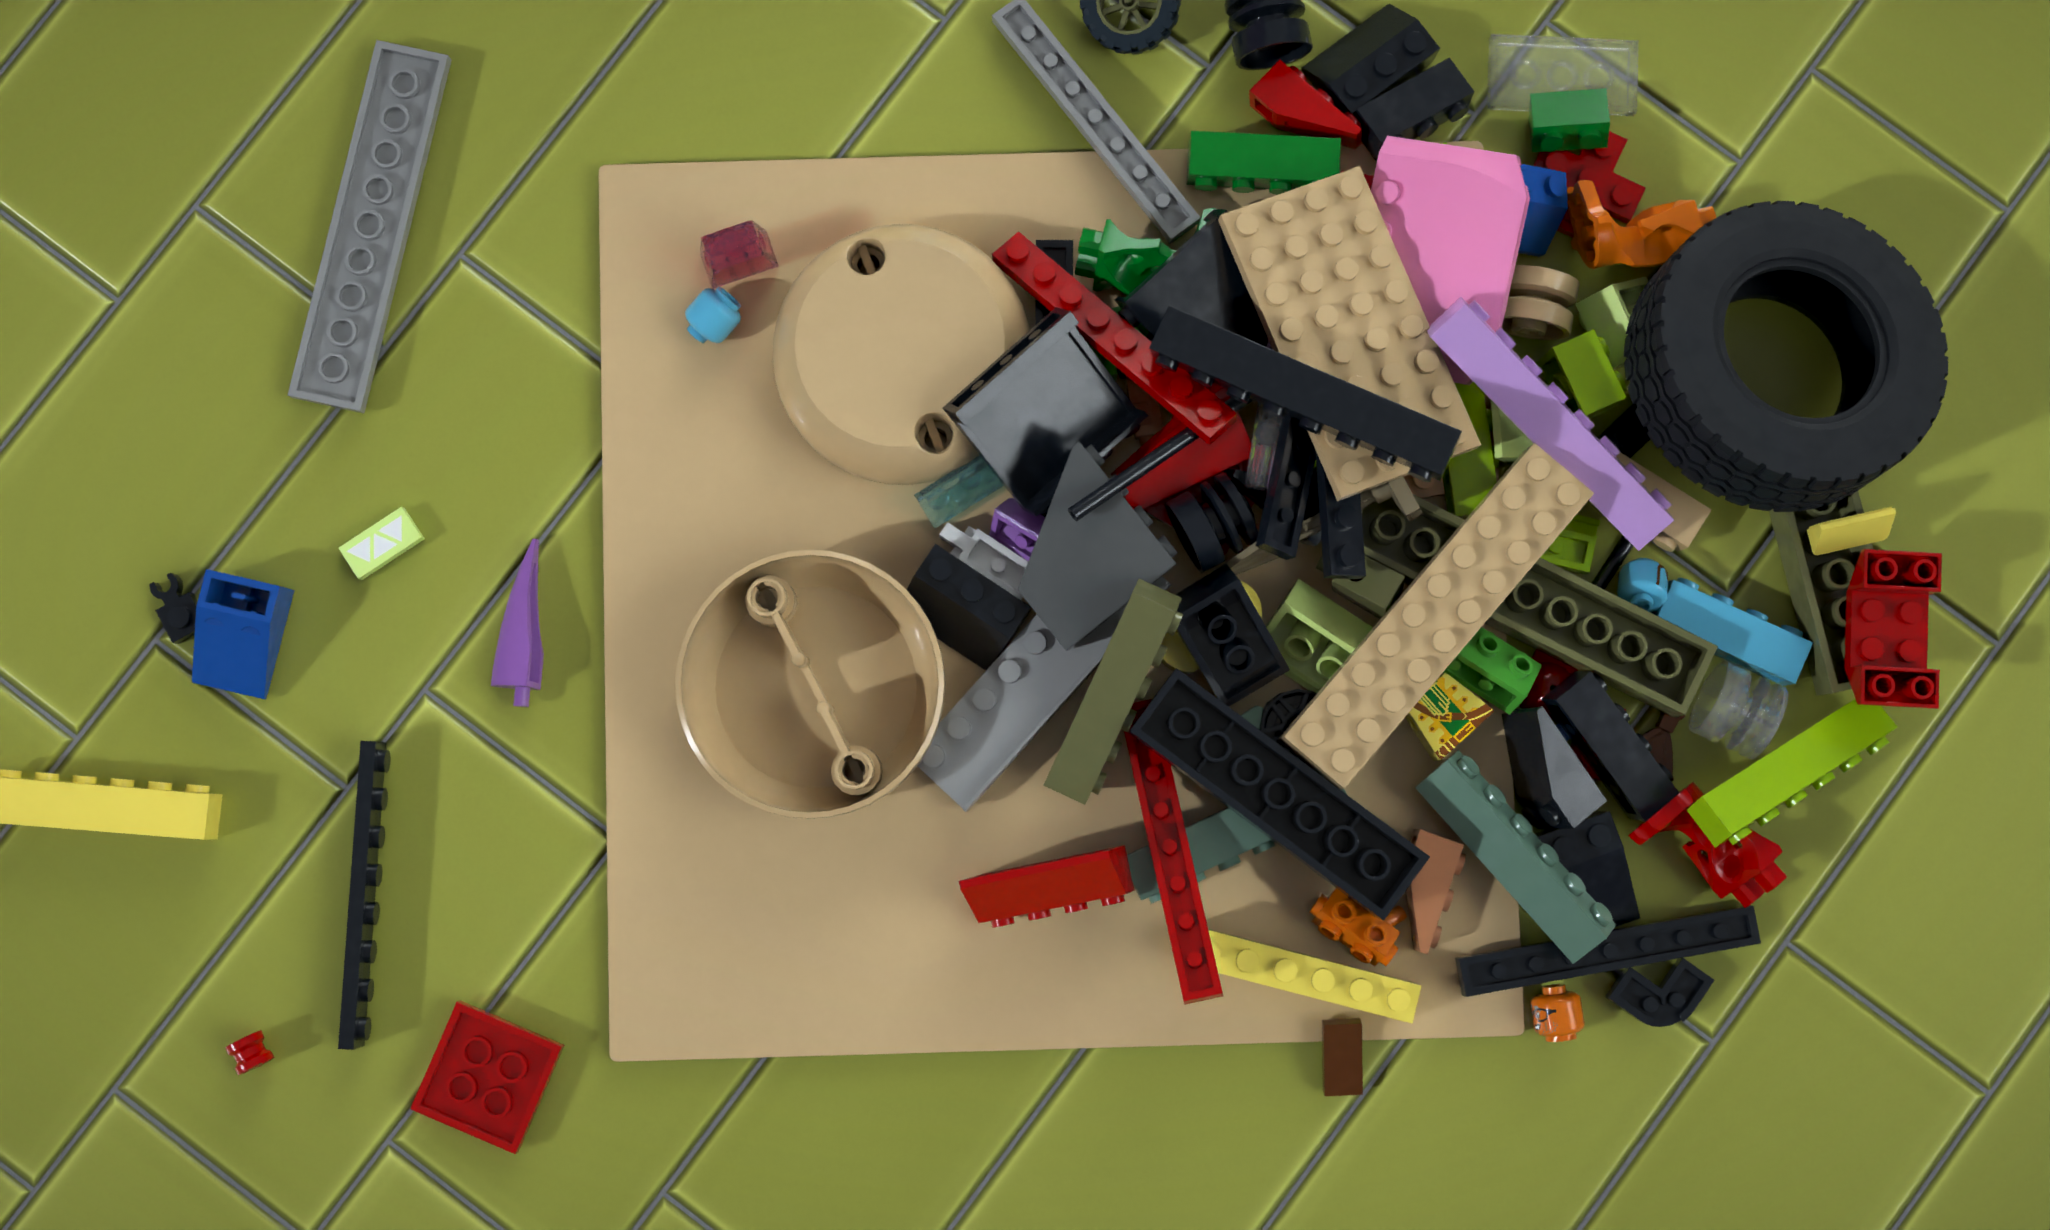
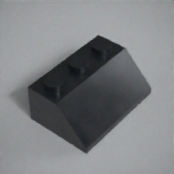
M1387 4L1303 66L1301 70L1316 90L1320 88L1328 93L1334 102V106L1342 113L1349 112L1355 116L1357 108L1406 82L1433 63L1440 47L1417 18L1391 4Z
M937 544L933 546L906 589L919 603L928 617L937 639L985 671L1006 649L1031 611V606Z

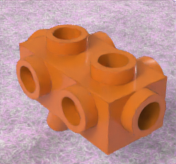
M1337 888L1328 897L1321 894L1309 911V913L1314 915L1311 922L1318 926V930L1322 935L1333 941L1338 940L1350 949L1353 957L1363 963H1370L1374 967L1379 962L1386 967L1399 949V947L1394 945V942L1401 933L1394 926L1407 918L1404 909L1398 905L1390 911L1385 920L1378 919Z

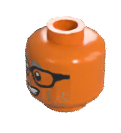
M1565 984L1542 986L1543 993L1534 996L1530 1003L1535 1032L1545 1036L1547 1042H1563L1576 1039V1033L1580 1032L1585 1024L1580 995L1573 991H1566Z

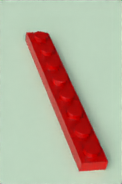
M1019 231L992 253V261L1049 311H1052L1055 307L1071 311L1079 322L1075 327L1087 343L1209 446L1237 421V413L1204 385L1193 381L1190 378L1191 374L1186 370L1178 367L1176 372H1172L1155 363L1156 357L1152 356L1149 349L1152 343Z
M1152 699L1133 703L1131 709L1137 711L1131 727ZM1124 731L1184 1005L1223 997L1171 764L1131 734Z

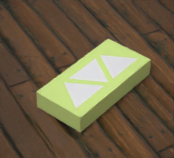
M400 507L340 546L339 550L357 578L363 580L425 538L406 509Z

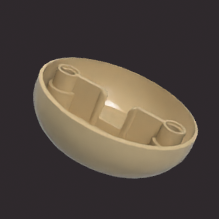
M915 224L877 226L856 232L835 242L817 255L793 282L778 314L773 337L775 382L780 400L797 431L818 454L833 465L857 477L884 484L913 485L929 483L950 477L982 459L944 411L943 407L1030 331V325L1025 309L1011 282L990 257L973 244L954 234ZM873 262H876L880 266L877 272L874 268ZM863 263L868 275L860 273V267ZM939 433H942L947 438L944 446ZM929 434L935 449H931L926 445V439Z
M800 550L772 555L749 564L730 576L713 591L701 605L684 637L677 662L675 684L678 712L689 745L700 763L718 783L746 803L767 812L793 818L815 819L843 815L871 805L892 792L907 779L923 759L939 727L944 707L946 682L941 648L932 624L919 603L901 584L874 565L853 556L833 551ZM770 589H774V590L777 591V594H778V601H777V602H776V600H775V598H774V596H773V594H772V592H771ZM761 593L763 594L770 610L762 608L760 606L759 596ZM856 759L861 760L865 765V774H863ZM847 763L857 782L851 781L846 777L845 766Z

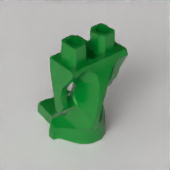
M1216 208L1203 210L1195 233L1206 224L1203 218ZM1107 219L1103 232L1083 228L1078 246L1079 255L1075 275L1094 279L1092 290L1096 292L1116 287L1125 295H1129L1157 269L1154 266L1163 264L1177 250L1170 249L1161 242V239L1128 237L1115 226L1111 219Z

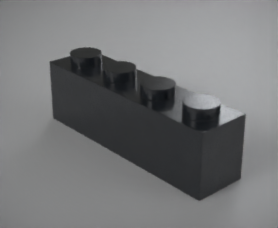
M1575 671L1546 694L1542 701L1629 819L1646 821L1679 794L1672 783L1674 781L1673 775L1664 765L1657 763L1651 755L1652 747L1649 742L1632 729L1628 723L1630 717L1625 709L1619 704L1614 703L1606 693L1608 687L1604 680L1591 671Z

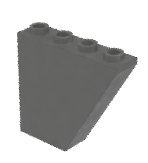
M1077 442L1072 447L1018 587V591L1066 651L1070 650L1128 603L1138 579L1153 584L1177 564L1172 557L1178 553L1164 535L1157 539L1148 527L1154 522L1143 508L1138 505L1133 509L1126 501L1124 496L1129 493L1127 488L1080 520L1075 521L1068 512L1069 507L1110 480L1100 468L1105 463L1101 455L1092 444L1084 448L1080 442Z

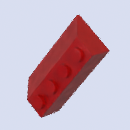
M1125 845L981 874L959 881L960 889L978 923L991 921L992 928L1014 924V916L1024 914L1028 915L1029 921L1050 917V909L1064 907L1065 913L1088 909L1087 902L1101 899L1102 906L1121 903L1125 901L1124 894L1135 891Z

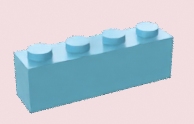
M1678 578L1677 581H1668L1667 601L1659 610L1652 612V614L1718 646L1714 655L1782 686L1796 684L1813 645V642L1802 638V631L1788 625H1781V627L1767 622L1769 617L1759 611L1747 609L1746 612L1734 607V601L1726 596L1716 593L1709 596L1698 591L1700 586L1688 579Z

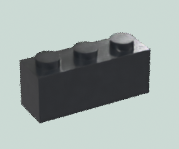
M1449 57L1357 108L1355 117L1361 124V141L1376 161L1387 136L1413 140L1419 137L1422 140L1432 135L1438 126L1446 121L1455 122L1461 119L1469 111V104L1475 91Z

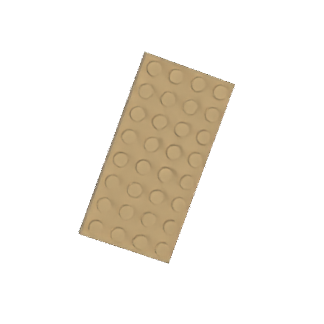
M1360 166L1220 215L1218 219L1274 351L1461 430V438L1451 458L1481 446L1439 346L1427 332L1430 328L1429 323ZM1322 430L1320 435L1308 431L1337 501L1409 475L1408 471L1410 468L1395 462L1393 466H1388L1371 457L1373 452L1358 446L1357 450H1351L1335 442L1336 436Z

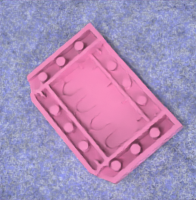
M1387 136L1378 154L1371 193L1429 326L1462 297L1468 304L1475 300L1488 313L1490 318L1485 322L1496 332L1500 327L1502 328L1530 201L1528 188L1524 183L1520 167L1522 165L1520 157L1514 154ZM1439 347L1455 383L1471 385L1473 381Z

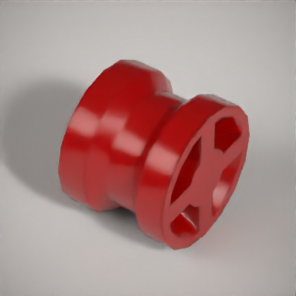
M262 1030L254 1032L225 1047L228 1055L233 1056L237 1063L235 1070L238 1076L275 1058L272 1051L266 1049L263 1044L265 1036Z

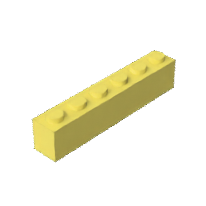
M0 769V824L200 840L218 839L223 794L209 793L210 786L186 784L185 791L172 790V783L148 781L147 788L134 787L135 780L110 778V785L96 784L97 777L73 775L72 782L59 781L60 774L35 772L34 779L21 778L22 771Z
M1208 929L1217 970L1220 974L1413 1024L1421 991V985Z

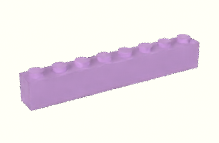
M1460 297L1430 325V328L1427 330L1429 336L1533 443L1537 444L1594 492L1589 501L1640 551L1674 521L1667 510L1672 504L1657 488L1651 493L1642 484L1646 477L1632 462L1626 466L1616 457L1620 450L1607 436H1603L1599 440L1590 429L1595 426L1594 423L1580 409L1573 413L1564 404L1569 399L1568 396L1554 382L1547 386L1538 377L1543 372L1541 368L1528 355L1521 359L1512 350L1517 345L1515 341L1501 327L1495 332L1485 322L1490 316L1475 300L1468 304Z

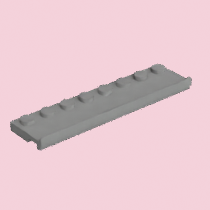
M1160 577L1152 584L1163 590H1167L1171 586L1164 577ZM1126 605L1068 651L1062 647L1036 614L941 720L931 746L918 764V767L963 808L965 812H968L1099 666Z

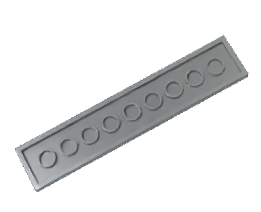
M376 40L288 391V396L291 398L365 413L452 61L448 55Z

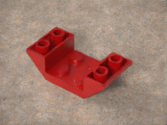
M1861 550L1846 592L1845 671L1858 705L1939 709L1940 670L1927 669L1929 595L1941 592L1942 553Z

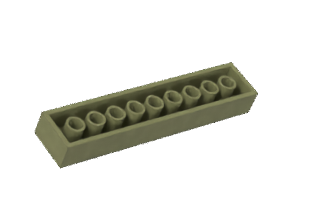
M1416 495L1414 497L1423 515L1412 521L1406 518L1392 497L1380 504L1375 502L1362 509L1365 556L1405 576L1404 583L1407 585L1412 583L1464 522V519ZM1542 558L1538 559L1485 622V624L1579 671L1596 673L1607 685L1671 717L1686 715L1718 646Z

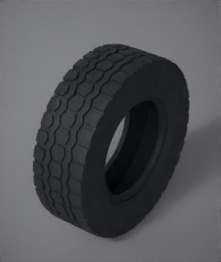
M1770 201L1754 203L1750 206L1746 205L1724 213L1699 228L1670 256L1646 284L1633 308L1626 331L1628 335L1625 338L1624 357H1627L1624 362L1626 381H1630L1627 388L1632 404L1637 405L1635 412L1642 426H1647L1649 430L1647 434L1657 449L1661 447L1664 451L1662 455L1675 468L1679 466L1682 469L1681 473L1693 483L1702 484V489L1717 497L1725 496V500L1740 506L1749 504L1751 509L1762 511L1773 509L1774 512H1799L1816 509L1840 501L1860 490L1902 461L1924 438L1938 415L1942 405L1941 401L1945 395L1947 380L1944 378L1948 375V357L1945 356V353L1948 351L1945 332H1941L1943 323L1939 311L1934 309L1932 305L1934 300L1927 286L1923 287L1920 283L1922 279L1912 265L1908 266L1904 262L1906 258L1894 246L1890 248L1886 244L1887 240L1873 229L1868 231L1865 229L1866 225L1852 217L1844 218L1843 213L1829 208L1819 209V205L1804 202L1795 205V201H1775L1772 204ZM1743 299L1776 301L1796 309L1819 327L1832 345L1841 370L1842 391L1834 416L1805 418L1782 412L1762 401L1744 384L1730 361L1724 339V321L1729 303Z

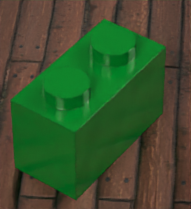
M1607 89L1530 93L1529 129L1531 151L1554 152L1607 148L1610 129Z

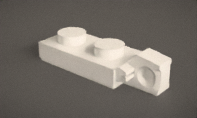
M947 522L940 532L939 538L954 547L950 554L1022 600L1023 596L1018 591V587L1028 561L979 529L975 530L968 526L966 531L962 532Z

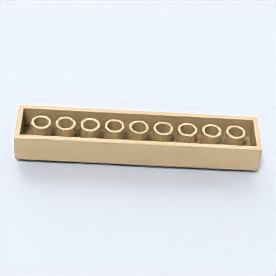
M1533 443L1524 450L1278 740L1338 789H1345L1588 502L1594 492L1537 444Z

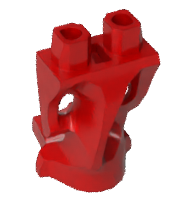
M1694 781L1628 835L1635 843L1641 846L1658 832L1677 830L1683 832L1692 841L1687 842L1682 848L1691 858L1711 889L1720 899L1732 893L1744 908L1754 903L1765 892L1769 893L1787 878L1786 874L1774 862L1783 852L1781 847L1752 829L1751 834L1735 845H1732L1727 840L1716 848L1713 846L1687 812L1691 805L1705 795Z

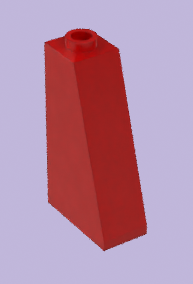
M1213 383L1212 388H1207L1223 402L1230 398L1226 394L1228 389ZM1238 411L1236 412L1237 421L1210 446L1199 437L1127 487L1129 493L1124 498L1134 509L1140 505L1144 509L1255 456L1256 452ZM1174 417L1115 469L1111 476L1118 475L1184 430L1187 426Z

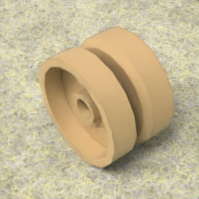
M1515 265L1502 329L1507 334L1529 339L1559 340L1567 338L1571 334L1574 318L1572 312L1567 308L1577 302L1580 286L1578 279L1555 269Z

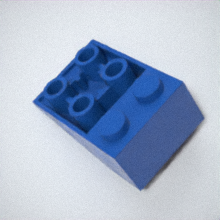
M206 569L196 605L192 683L266 700L295 590Z

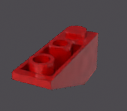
M1279 60L1249 90L1250 106L1276 129L1306 137L1341 138V146L1357 149L1361 145L1362 129L1356 117L1349 112L1342 113L1334 106V102L1328 93L1320 88L1315 90L1306 82L1307 79L1301 70L1293 65L1289 67L1282 60Z

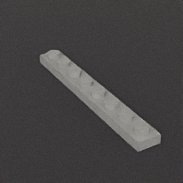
M1013 0L992 15L993 24L1169 244L1198 225L1201 217L1026 0Z

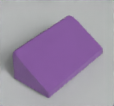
M1008 498L995 508L989 536L1029 561L1045 517L1041 514L1036 517L1020 507L1014 498Z

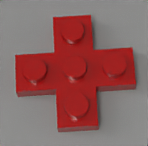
M1609 131L1607 148L1581 149L1578 155L1567 150L1539 152L1532 165L1566 172L1567 188L1574 187L1578 181H1593L1603 209L1611 217L1626 224L1632 219L1646 187L1613 172L1628 139ZM1566 211L1557 231L1573 238L1574 231L1568 211Z

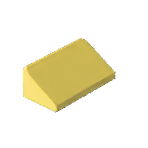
M1891 506L1810 526L1807 529L1813 554L1818 556L1887 539L1895 519V508Z

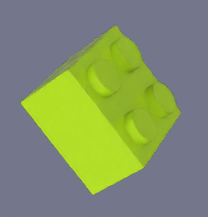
M1594 329L1552 347L1536 361V364L1543 371L1541 375L1545 383L1550 385L1554 382L1568 396L1569 399L1564 404L1573 413L1580 409L1591 419L1610 410L1627 398L1624 393L1626 391L1625 381L1618 371L1613 370L1608 359L1610 357L1608 345L1601 336H1597Z

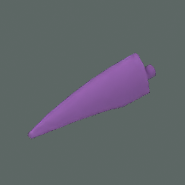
M532 539L509 595L492 670L491 686L515 689L513 706L529 707L530 690H541L544 652L540 636L538 610V539Z

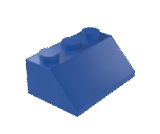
M1522 164L1520 167L1524 183L1528 188L1530 201L1518 253L1541 257L1545 255L1568 209L1566 172Z

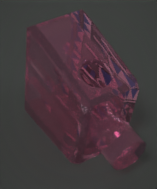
M753 220L716 231L701 238L700 256L712 289L779 266L767 230Z

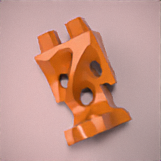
M1578 181L1574 187L1567 188V211L1574 231L1571 246L1572 249L1579 252L1587 267L1592 269L1619 263L1630 267L1663 265L1699 228L1717 218L1712 206L1698 209L1695 200H1677L1650 207L1640 212L1625 227H1622L1603 209L1593 181Z

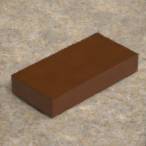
M1360 1018L1322 1020L1324 1096L1363 1095L1362 1022Z

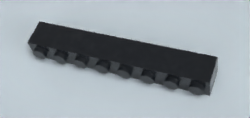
M1168 306L1149 347L1152 356L1156 357L1155 363L1164 369L1176 372L1179 367L1192 373L1190 378L1201 385L1212 388L1213 383L1223 386L1228 389L1226 394L1238 401L1248 403L1249 399L1264 404L1262 410L1277 418L1284 419L1285 414L1299 419L1298 425L1301 428L1320 435L1322 430L1336 436L1335 442L1351 450H1357L1358 446L1373 452L1371 456L1373 459L1388 466H1393L1395 462L1410 468L1408 471L1410 475L1425 482H1431L1432 478L1441 481L1461 438V430L1172 306Z

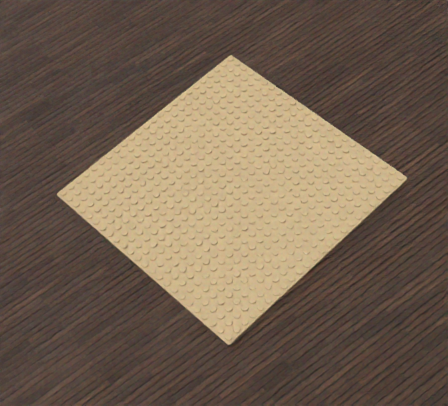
M1479 141L1447 142V145L1484 150L1482 143ZM1361 144L1357 149L1341 146L1340 173L1341 171H1347L1360 166L1363 174L1374 176L1377 160L1375 161L1364 144ZM1188 149L1147 150L1200 217L1204 209L1216 208L1230 212L1276 195L1271 194L1269 189L1254 188V191L1250 193H1238L1232 191V187L1219 186L1213 191L1197 190L1195 185H1186ZM1096 151L613 164L600 167L599 245L609 1055L613 1061L1322 1042V1020L1351 1018L1361 1019L1362 1040L1519 1036L1523 1034L1525 1029L1523 987L1464 997L1461 993L1455 960L1457 957L1521 946L1519 903L1415 788L1459 750L1463 755L1469 756L1476 762L1480 774L1490 785H1495L1502 791L1506 798V803L1514 811L1513 778L1502 720L1504 711L1474 692L1472 693L1490 706L1494 712L1442 760L1434 761L1429 756L1412 727L1404 718L1344 789L1349 797L1408 841H1410L1413 829H1421L1464 844L1461 853L1466 854L1465 863L1460 875L1453 876L1449 888L1454 891L1453 899L1448 911H1442L1437 925L1442 927L1440 939L1434 949H1429L1428 955L1413 949L1405 892L1393 908L1398 905L1401 906L1406 912L1407 918L1394 926V928L1401 932L1394 942V945L1399 947V949L1386 967L1380 962L1375 967L1370 963H1363L1353 957L1350 949L1341 942L1326 938L1320 933L1318 926L1311 922L1314 915L1309 913V911L1321 894L1328 897L1335 887L1277 843H1275L1274 847L1256 855L1252 849L1238 855L1241 862L1220 871L1218 865L1204 871L1206 878L1198 882L1208 929L1421 985L1413 1024L1220 973L1218 974L1223 997L1184 1005L1162 901L1159 900L1151 904L1149 898L1140 900L1136 890L1124 894L1125 901L1117 904L1102 906L1101 899L1087 902L1088 909L1077 912L1065 913L1064 907L1050 909V917L1029 921L1028 915L1024 914L1014 916V924L992 928L991 921L978 923L960 889V880L1125 845L1126 853L1129 854L1149 845L1123 730H1120L1116 738L1122 745L1113 764L1106 761L1101 770L1107 774V777L1099 794L1091 792L1085 805L1043 786L1097 668L968 812H965L963 808L917 766L907 779L892 792L873 804L854 812L815 819L782 816L750 805L726 790L704 768L689 745L681 725L677 707L675 684L677 662L682 642L696 613L713 591L730 576L749 564L772 555L789 551L822 550L850 555L868 562L889 574L907 589L913 576L935 544L949 553L954 549L953 546L939 538V534L947 522L962 532H965L968 526L989 535L995 508L1008 498H1013L983 459H980L967 469L940 480L913 485H892L869 481L852 475L818 454L800 435L789 419L780 400L774 376L773 337L777 317L784 298L793 282L803 269L823 250L851 234L877 226L915 224L937 228L973 244L989 256L991 260L992 253L1019 231L1034 245H1036V240H1073V277L1110 308L1118 307L1119 305L1114 300L1118 296L1126 297L1127 295L1116 287L1096 292L1092 290L1094 279L1075 275L1079 255L1078 246L1083 228L1103 232L1106 220L1111 219L1115 226L1128 237L1161 239V242L1170 249L1178 250L1195 234L1198 225L1169 244ZM748 221L747 224L757 228V230H753L746 226V230H749L752 234L764 231L762 234L702 253V251L712 248V242L714 241L710 239L709 246L704 247L707 238L705 235L714 232L721 233L725 229L734 230L737 224ZM741 232L733 234L732 236L738 235L739 237L736 239H739L741 237L747 236L748 234L746 232ZM728 237L716 241V246L727 243L724 240ZM873 262L874 268L877 272L880 266L876 262ZM863 263L860 267V273L868 275ZM1004 273L1021 300L1031 330L1035 326V298ZM718 287H721L740 303L741 321L721 343H714L709 340L701 343L688 332L687 328L690 324L686 319L685 311L704 289L711 288L716 290ZM1118 374L1116 382L1127 396L1125 384L1127 377L1120 379ZM1484 395L1486 409H1491V399ZM1253 400L1240 409L1238 413L1250 441L1271 452L1273 444L1278 441L1279 432L1272 421L1269 422L1265 419L1262 405ZM1159 404L1162 426L1164 427L1171 421L1173 414ZM1490 431L1492 446H1494L1493 431ZM939 433L944 446L947 438L942 433ZM929 434L926 439V445L931 449H935ZM1134 435L1129 438L1122 439L1112 448V454L1100 466L1109 479L1112 477L1111 473L1141 447L1139 439L1135 440ZM1317 467L1313 471L1310 486H1318ZM1495 468L1496 479H1497V482H1498V481H1499V469H1498V468ZM1445 494L1424 499L1447 511ZM1254 503L1251 509L1255 517L1257 530L1259 531L1263 510ZM1148 515L1154 522L1148 527L1157 539L1164 535L1178 552L1172 557L1177 565L1162 576L1171 584L1166 591L1174 595L1210 574L1237 555L1229 548L1224 556V562L1201 573L1191 561L1175 530ZM1240 536L1243 545V550H1245L1249 546L1244 542V540ZM1321 541L1317 546L1299 542L1295 558L1289 560L1278 558L1236 575L1239 580L1247 583L1257 593L1262 605V621L1265 626L1298 578L1370 626L1374 627L1380 619L1332 590L1333 578H1324V573L1316 569L1322 556ZM1360 578V579H1350V580L1357 582V581L1362 580L1363 578ZM1404 583L1403 592L1407 589L1409 585ZM770 589L771 592H772V594H773V596H774V598H775V600H776V602H777V601H778L777 591L774 590V589ZM761 593L759 596L760 606L762 608L770 610L763 594ZM1023 597L1022 601L1028 604V602ZM1032 607L1030 613L1028 614V616L1026 617V619L1024 620V622L1022 623V625L1020 626V628L1018 629L1010 643L1036 616V612L1032 609ZM1485 623L1482 627L1507 642L1505 633ZM938 640L944 661L946 682L941 722L985 673V670ZM1162 662L1159 668L1151 665L1146 677L1152 679V682L1143 701L1153 699L1173 672ZM1200 669L1192 674H1185L1216 697ZM1283 674L1231 705L1230 708L1241 715L1254 706L1264 707L1269 700L1279 693L1295 689H1307ZM1135 698L1134 703L1142 700ZM856 759L863 774H865V765L861 760ZM847 763L845 766L846 777L851 781L857 782ZM1171 765L1185 827L1228 808Z

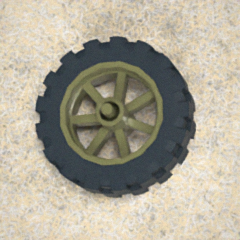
M1080 0V9L1083 13L1082 18L1092 36L1108 49L1120 54L1132 53L1133 55L1142 54L1143 51L1148 49H1155L1163 39L1166 40L1170 36L1173 26L1177 24L1179 7L1181 6V0H1157V3L1140 0H1119L1118 4L1104 8V0ZM1141 8L1156 10L1154 16L1147 24L1139 13ZM1124 9L1117 28L1110 23L1106 15ZM1134 15L1141 28L1124 30L1129 16Z

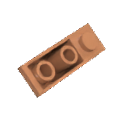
M1413 829L1410 842L1429 855L1430 858L1405 893L1413 949L1428 955L1429 949H1434L1440 939L1442 927L1437 925L1442 911L1447 912L1451 905L1454 891L1449 888L1453 876L1460 875L1465 863L1466 854L1461 853L1464 844L1421 829Z

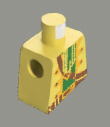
M1442 673L1405 718L1429 756L1434 761L1442 760L1473 732L1494 710L1449 674Z

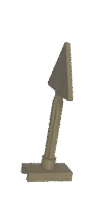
M1404 477L1360 493L1361 510L1375 502L1380 504L1392 497L1409 521L1423 515ZM1320 513L1303 521L1299 542L1321 531ZM1255 542L1223 565L1227 564L1237 575L1280 557L1256 547Z

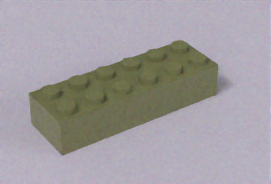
M1858 491L1840 501L1816 509L1799 512H1774L1773 509L1769 511L1799 630L1803 632L1802 638L1813 642L1807 656V661L1816 696L1852 689L1845 671L1846 592L1861 550L1873 549V546L1870 543L1817 556L1812 552L1807 529L1821 522L1864 513Z

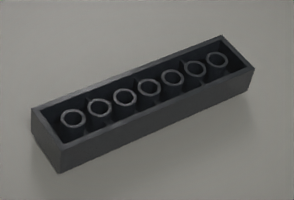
M1177 668L1171 673L1128 731L1129 734L1378 919L1385 920L1430 858L1429 855Z

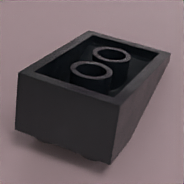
M1227 564L1175 594L1182 598L1177 611L1183 614L1176 631L1216 697L1228 707L1290 670L1242 583Z
M1543 706L1515 709L1510 715L1506 712L1502 714L1516 799L1523 807V816L1532 826L1537 829H1574L1607 802Z
M1610 811L1594 812L1574 829H1547L1535 833L1542 843L1550 845L1556 851L1559 862L1568 872L1576 874L1583 881L1587 893L1596 903H1602L1610 911L1616 924L1615 927L1640 919L1624 847Z

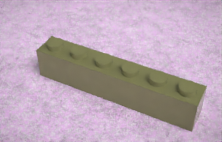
M1138 579L1043 786L1084 805L1091 792L1099 794L1107 777V774L1101 770L1106 761L1113 764L1122 745L1116 738L1120 730L1129 731L1137 711L1131 709L1134 700L1138 698L1143 701L1152 682V679L1146 677L1151 665L1159 668L1168 647L1161 643L1166 633L1174 636L1183 617V614L1177 611L1182 599L1181 597L1142 579Z

